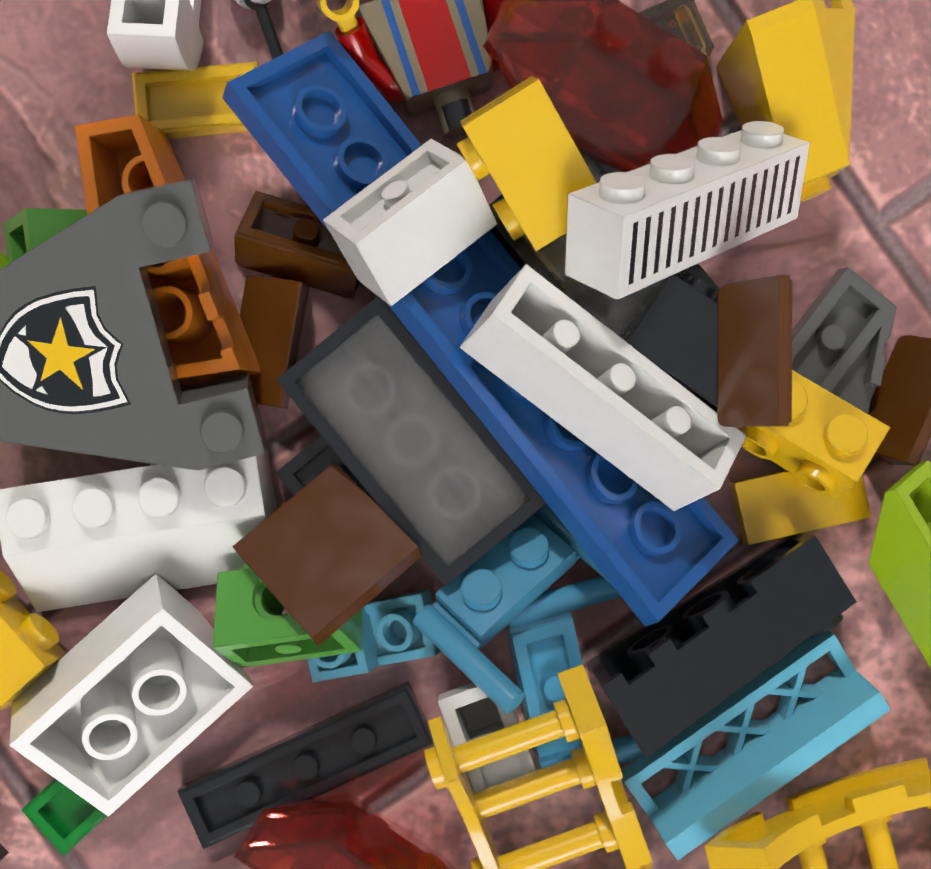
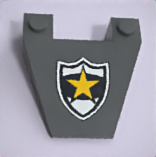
M196 177L121 194L0 269L1 442L192 470H201L265 454V432L249 373L181 389L146 266L211 251L214 242Z

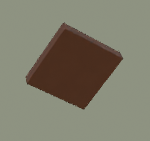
M336 462L232 546L317 646L322 644L422 557L418 546Z

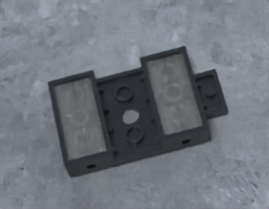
M585 126L571 137L596 183L600 182V178L603 175L623 172ZM501 194L490 203L489 207L497 223L490 231L518 266L522 269L527 264L622 339L625 338L659 285L667 279L664 278L618 300L565 275L567 233L535 251L526 234L513 241L494 209L493 204L503 199L504 196ZM699 263L674 274L681 280L685 275L694 276L710 285L717 292L719 291L718 286ZM378 296L276 379L321 434L275 472L280 480L295 495L336 462L418 546L424 561L445 586L546 504L544 499L392 309Z

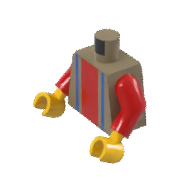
M316 0V4L321 12L337 22L338 26L335 29V35L339 43L388 103H402L409 116L419 115L435 109L445 138H455L467 134L460 121L476 111L471 97L492 89L493 72L501 68L506 62L516 23L514 0H374L359 5L360 0H347L345 5L339 10H330L326 0ZM358 8L360 10L361 17L355 16Z

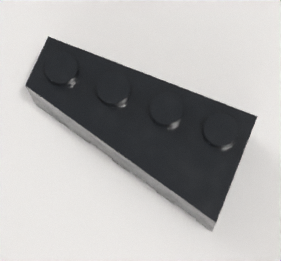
M808 533L791 535L677 605L659 622L642 627L588 661L587 664L645 758H648L767 668L785 658L790 651L810 636L820 635L838 625L843 619L842 613L857 601L817 537Z

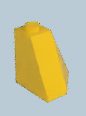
M796 0L749 19L744 23L716 65L741 129L748 122H772L784 128L783 134L810 142L800 203L831 190L833 187L830 179L846 168L850 162L855 6L852 0H832L829 2L831 8L826 7L824 0Z

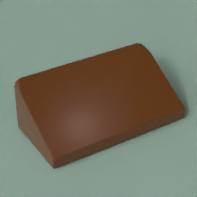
M255 191L234 235L236 264L281 279L301 281L308 287L338 296L353 298L358 288L359 280L331 233L311 208L307 205Z
M776 275L728 283L720 287L718 291L717 420L719 425L723 427L789 426V423L792 422V280H790V275Z
M246 276L240 317L261 371L259 374L249 375L256 402L259 405L288 409L290 397L276 379L296 364L309 287L304 282Z
M906 335L901 336L897 340L883 371L881 386L876 387L870 402L868 415L890 427L873 457L891 465L916 466V464H919L931 437V338Z

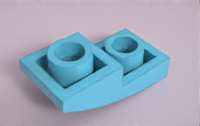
M430 589L371 601L362 608V652L307 659L312 682L369 673L378 666L438 655L441 651L413 624L414 617L423 607L433 605Z

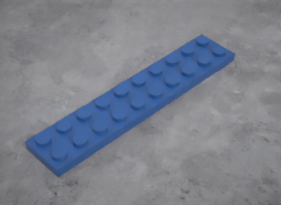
M331 31L227 82L222 97L326 228L327 226L323 221L324 218L422 146ZM489 230L398 302L388 306L644 626L657 623L739 540L705 497L673 511L459 348L492 299L521 270Z

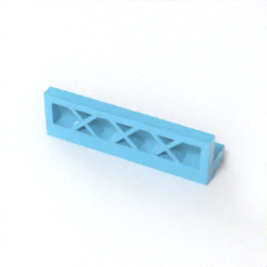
M829 630L820 635L810 636L790 651L785 658L767 668L648 758L641 755L621 770L622 780L647 813L675 858L679 860L891 709L880 691L856 671L835 634ZM827 653L836 669L815 684L802 683L807 666ZM767 694L781 695L776 712L764 720L751 719L756 702ZM715 731L729 732L725 748L713 756L699 755L702 741ZM663 768L678 769L674 784L654 798L650 796L642 785L644 781Z

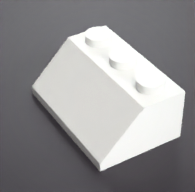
M155 574L12 702L9 746L109 817L253 687V682L243 668H240L213 648L214 629L202 613L159 575Z

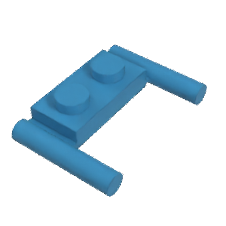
M546 503L535 515L530 516L447 586L444 585L435 593L437 601L433 605L423 607L414 617L413 624L505 714H509L519 706L525 693L479 649L492 640L569 570L579 558L584 560L607 581L608 579Z
M599 576L544 591L507 625L506 635L518 688L525 693L522 706L526 720L555 710L553 703L565 699L557 673L582 665L574 622L570 611L621 597L612 584L604 577ZM631 734L611 740L619 765L636 760L643 755ZM564 736L532 748L533 752L537 755L538 770L572 758L570 751L582 747L579 739L567 743Z

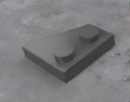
M851 268L838 269L792 329V370L868 414L873 387L881 386L886 362L883 348L886 340L891 336L897 306Z

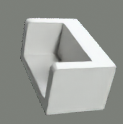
M433 139L428 140L323 219L357 279L390 306L398 302L497 225L477 178L465 158Z

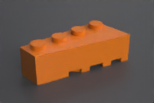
M139 114L75 125L87 215L121 194L185 180L168 135ZM213 248L210 252L146 266L180 386L210 382L249 373V375L261 373L255 352Z

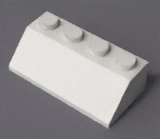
M265 449V454L201 470L157 464L0 489V542L2 555L36 612L129 598L155 574L159 575L175 590L217 584V573L240 570L246 564L232 546L277 510L268 449Z

